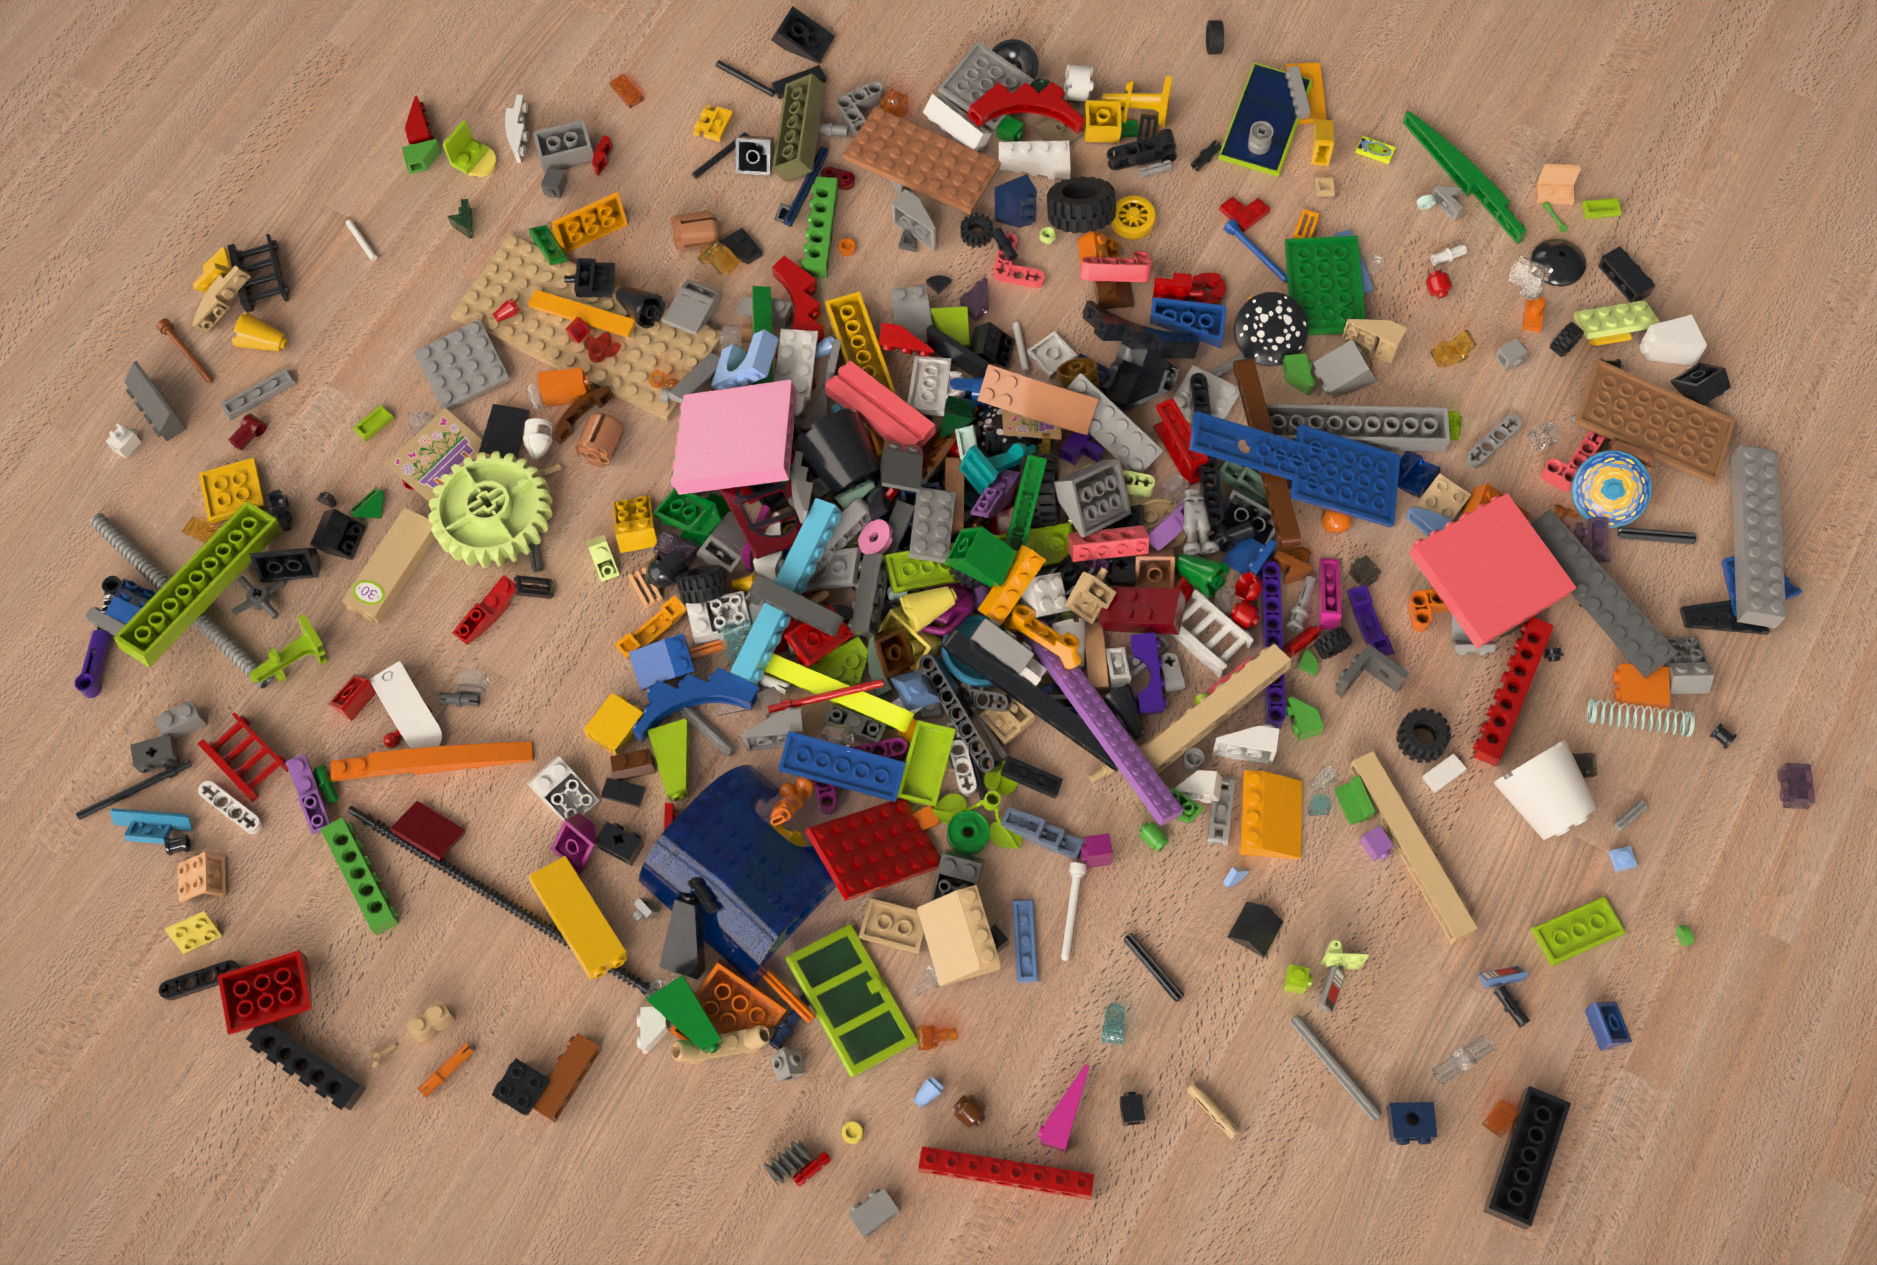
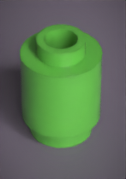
M1146 822L1139 829L1141 832L1139 837L1152 850L1155 849L1159 852L1169 842L1166 838L1167 835L1154 822L1150 824Z

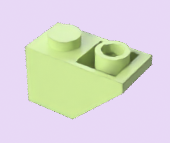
M605 535L586 541L601 581L619 576L620 574Z

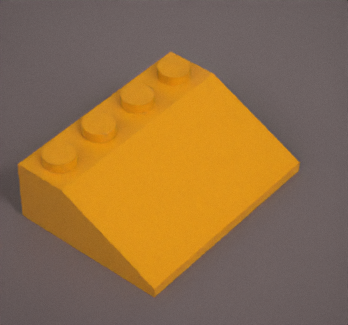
M618 191L552 222L551 230L554 238L565 254L628 225Z
M1244 770L1241 779L1239 855L1301 859L1303 781L1265 771Z

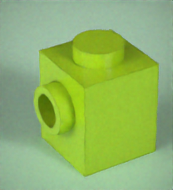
M1289 964L1285 971L1283 991L1304 994L1307 987L1310 988L1312 984V975H1309L1310 968Z

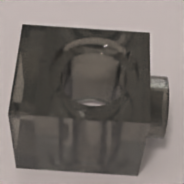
M1367 555L1361 559L1359 557L1350 564L1351 567L1348 574L1359 586L1366 585L1369 587L1380 577L1381 570Z

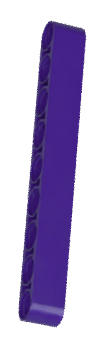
M1268 561L1263 565L1260 575L1263 586L1261 591L1263 649L1271 647L1269 642H1274L1283 651L1280 567L1276 562ZM1271 571L1274 575H1269L1266 572ZM1266 589H1273L1275 592L1271 593ZM1272 606V607H1274L1276 610H1273V611H1272V610H1269L1267 607ZM1269 624H1273V625H1275L1277 628H1274V629H1273V628H1270L1268 625H1269ZM1284 674L1277 678L1278 683L1272 682L1264 689L1266 725H1272L1278 729L1282 727L1286 717ZM1270 697H1277L1280 701L1275 702ZM1277 715L1280 720H1274L1271 716Z

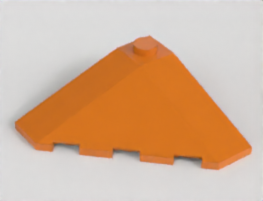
M718 958L695 992L719 1034L751 1029L758 1025L773 1028L787 1010L720 958ZM674 1025L669 1030L670 1033L681 1040H690Z

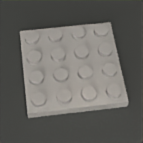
M977 41L939 86L938 92L968 112L969 107L998 82L1007 87L1012 94L1025 82L1031 86L1034 79ZM1006 115L990 120L986 125L996 130Z
M480 319L414 351L442 409L446 408L450 411L511 380Z

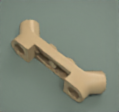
M758 1025L751 1029L720 1034L724 1043L713 1054H710V1052L704 1053L691 1040H676L672 1045V1055L675 1061L697 1064L703 1063L704 1060L741 1053H756L769 1044L770 1033L766 1026Z

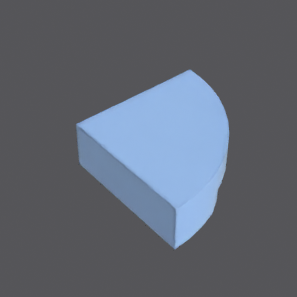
M1245 866L1232 867L1223 884L1227 888L1238 884L1249 873V870Z

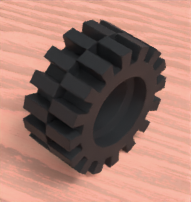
M975 213V216L971 214L969 218L967 216L964 217L960 227L962 241L966 242L967 246L972 244V248H975V245L981 248V244L986 246L987 242L991 241V233L993 231L992 221H989V217L986 216L984 218L982 213L981 216ZM980 227L983 229V232L974 234L970 232V229Z
M1570 322L1557 334L1549 348L1560 357H1563L1575 347V344L1582 338L1584 331L1575 323Z
M1337 627L1330 632H1326L1325 635H1321L1314 642L1313 646L1321 659H1329L1333 655L1336 656L1337 653L1347 649L1351 645L1352 639L1344 627Z

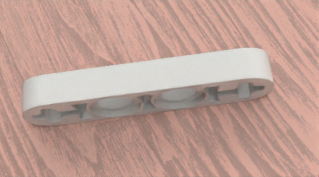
M952 722L945 726L956 729ZM956 732L957 740H953L950 757L960 793L963 796H972L977 790L976 779L968 749L963 740H960L962 738L959 733ZM960 745L964 748V751L961 754H955L953 747ZM964 763L968 765L969 769L964 773L959 772L957 769L959 764ZM968 777L969 785H973L971 790L962 788L965 786L964 778Z
M205 781L200 784L198 788L199 795L249 834H256L262 829V821L254 813L215 783ZM207 788L211 789L216 795L213 797L205 790ZM221 798H228V803L225 806H218ZM238 808L242 809L241 816L238 818H234V810ZM246 818H248L251 822H254L256 825L254 827L250 826L247 822H245Z

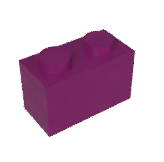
M1109 833L1085 837L1084 844H1081L1080 855L1081 861L1086 863V868L1111 865L1113 851Z

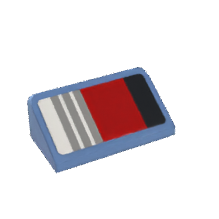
M1520 966L1479 973L1484 989L1521 982L1528 976L1527 971Z

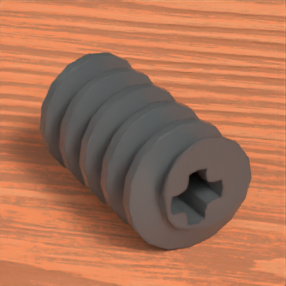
M794 1141L791 1142L792 1150L785 1146V1155L778 1152V1161L771 1157V1166L766 1163L763 1164L776 1184L777 1180L785 1183L783 1175L791 1178V1169L798 1172L797 1164L805 1167V1158L812 1161L811 1155L800 1141L799 1144Z

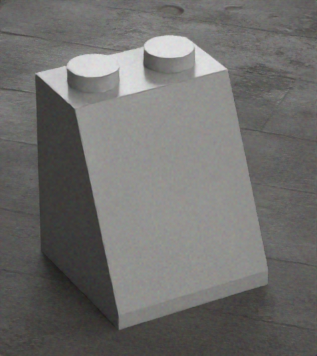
M1353 340L1348 341L1313 362L1316 367L1313 370L1318 380L1322 378L1324 391L1326 394L1330 393L1333 398L1377 382Z

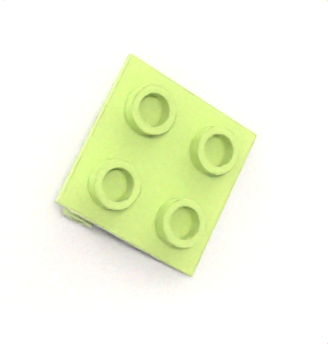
M1332 940L1325 951L1320 965H1326V968L1330 969L1333 965L1337 967L1347 966V969L1355 970L1364 965L1369 954L1343 953L1342 943L1339 940Z

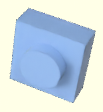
M1631 846L1614 849L1609 852L1615 872L1632 869L1637 866Z

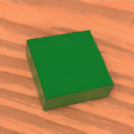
M1127 120L1126 123L1121 121L1120 137H1138L1137 120Z

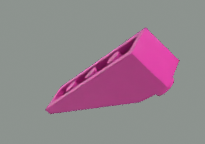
M1320 558L1318 626L1323 630H1332L1339 627L1342 616L1339 559Z
M1085 1064L1048 1117L1045 1126H1040L1038 1137L1041 1138V1145L1065 1152L1089 1065Z

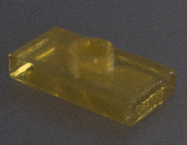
M192 516L182 532L205 544L220 528Z

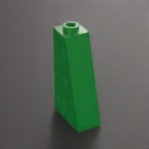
M683 975L646 998L655 1009L704 1053L710 1052V1054H713L721 1048L720 1045L724 1043L722 1037Z

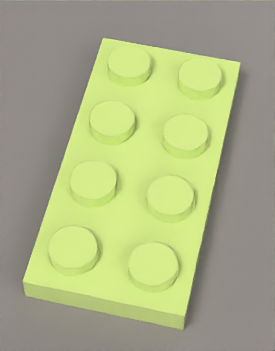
M1646 300L1574 312V320L1584 331L1586 339L1646 330L1650 325L1660 323Z

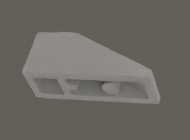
M752 297L742 298L736 314L752 319ZM771 298L772 325L787 329L793 316L792 304L777 298Z

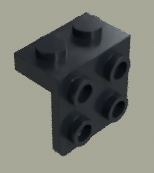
M515 1058L506 1069V1073L501 1081L494 1087L491 1095L501 1103H505L524 1116H527L549 1085L550 1080Z

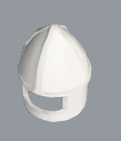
M533 418L525 421L524 446L529 455L535 460L542 458L553 442V424L548 420ZM544 424L549 426V428L539 429V426Z

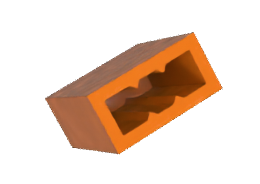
M582 367L538 372V389L546 407L573 404L577 399L592 391L588 374L584 373Z
M1620 663L1617 669L1613 671L1612 680L1615 682L1616 687L1613 691V700L1619 702L1620 706L1626 703L1628 707L1634 704L1636 708L1642 705L1644 709L1650 706L1652 710L1658 707L1661 711L1663 708L1667 709L1671 704L1669 667H1660L1646 679L1633 664Z

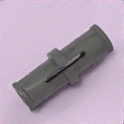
M462 691L457 693L440 692L438 698H441V700H438L439 704H452L457 707L462 705L479 707L480 700L478 698L480 699L481 697L480 694H463Z

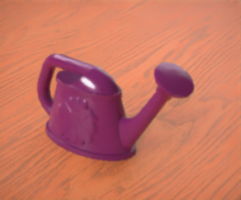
M958 582L926 589L931 590L947 586L949 589L954 590L957 599L955 600V605L933 621L944 624L947 627L927 625L922 629L924 632L948 635L953 629L956 630L972 613L975 599L974 595L966 590L967 584L962 586Z

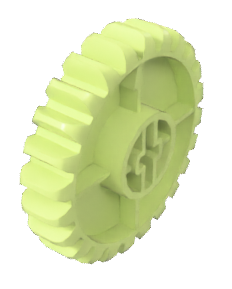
M494 451L490 458H487L484 452L478 453L476 461H473L468 456L463 460V467L457 464L451 466L453 474L451 476L443 474L440 477L444 485L434 487L433 493L436 498L429 501V507L432 512L428 515L430 523H434L432 533L444 551L450 552L457 561L464 559L469 566H474L479 561L482 568H488L491 561H495L496 565L501 567L505 564V558L509 557L513 563L518 561L517 553L520 551L528 555L531 552L530 542L539 544L542 541L538 532L545 533L549 529L546 520L552 518L553 512L550 506L553 503V499L549 493L546 480L535 466L530 467L529 462L524 458L517 460L512 453H508L502 458L499 451Z

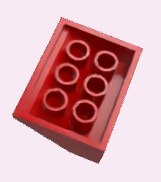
M300 950L217 975L228 1035L312 1010L310 969L307 956Z

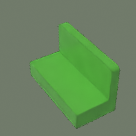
M1360 776L1353 777L1350 783L1335 788V794L1349 825L1373 817L1375 810Z

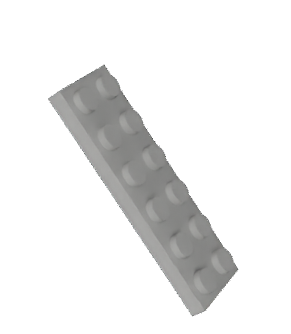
M1080 373L1067 387L1068 389L1099 399L1089 433L1116 459H1120V462L1129 471L1143 473L1164 451L1083 373Z

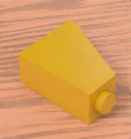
M1315 119L1311 164L1329 166L1334 146L1333 120Z

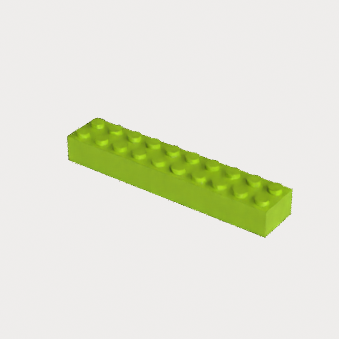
M246 501L114 636L119 649L151 668L252 562L250 553L262 552L281 532L277 519Z

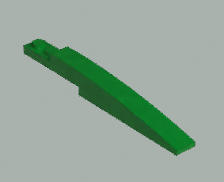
M1407 111L1403 124L1455 184L1462 189V192L1467 197L1473 194L1516 244L1522 242L1527 230L1514 217L1512 211L1508 210L1510 201L1449 141L1412 112Z
M752 286L753 338L755 333L764 329L772 334L771 287ZM773 359L767 377L752 383V385L773 382Z
M1029 454L1027 455L1005 539V544L1018 552L1022 545L1026 546L1047 459ZM1002 623L998 628L1004 631L1005 627Z

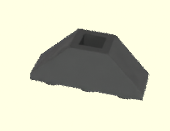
M831 704L824 719V723L839 734L860 743H879L887 726L884 723Z

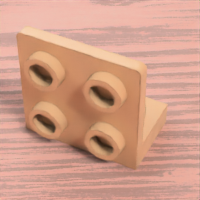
M1544 164L1536 183V203L1549 202L1550 204L1573 205L1574 183L1581 170L1580 165Z
M204 852L179 863V902H186L202 894L219 897L226 895L225 856Z

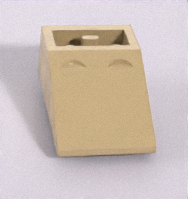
M1348 319L1341 341L1347 343L1353 340L1356 346L1364 353L1371 354L1383 362L1392 364L1401 348L1407 328L1391 320Z

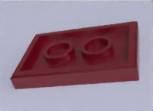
M418 801L391 827L392 833L438 861L465 835V829Z

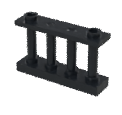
M266 234L268 244L244 251L238 250L235 244L227 245L232 268L236 265L244 271L250 272L274 266V273L249 279L239 289L240 303L246 312L254 311L252 306L255 303L254 301L281 294L285 302L289 301L287 295L290 293L287 283H284L277 254L279 246L270 234ZM270 251L271 258L248 265L242 263V260L246 257ZM277 279L278 287L254 294L249 293V289L252 286Z

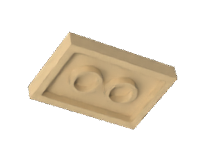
M870 898L859 939L919 954L924 931L918 910Z

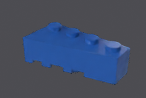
M1153 297L1150 324L1176 333L1191 334L1198 341L1221 349L1227 306Z

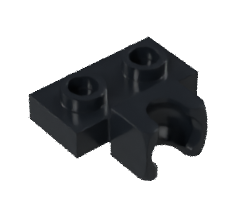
M280 489L268 493L267 498L270 502L269 509L273 516L277 515L278 522L284 532L291 530L290 523L293 522L290 511L287 510V506H289L287 496H284Z

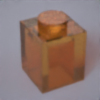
M1499 1100L1494 1104L1481 1125L1500 1138L1505 1134L1518 1112L1507 1101L1502 1102Z

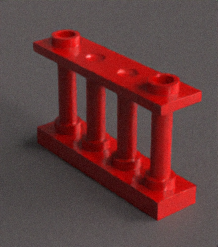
M1174 398L1157 404L1156 410L1162 422L1153 425L1154 430L1186 486L1189 487L1200 482L1198 466L1208 462L1207 455L1189 450L1192 429Z
M234 712L232 716L238 721L215 742L208 744L202 739L197 744L232 782L254 802L259 798L254 791L262 781L280 766L286 772L289 771L285 765L287 760L280 753L276 756L249 727L251 723L244 715L239 717ZM244 727L250 735L226 756H220L217 753L220 751L219 748ZM256 740L262 748L239 768L236 767L233 770L229 766L232 764L231 761ZM269 753L274 761L254 779L248 780L245 783L242 780L243 774Z

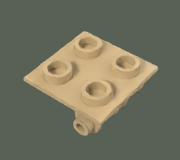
M1439 473L1417 505L1422 509L1438 513L1453 521L1461 508L1467 504L1471 494Z

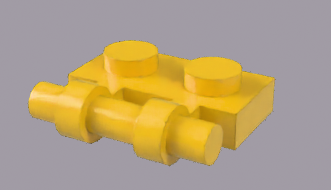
M706 105L705 109L700 113L699 121L694 125L693 134L699 136L704 131V138L721 142L733 117V111L718 106L715 111H712V106Z

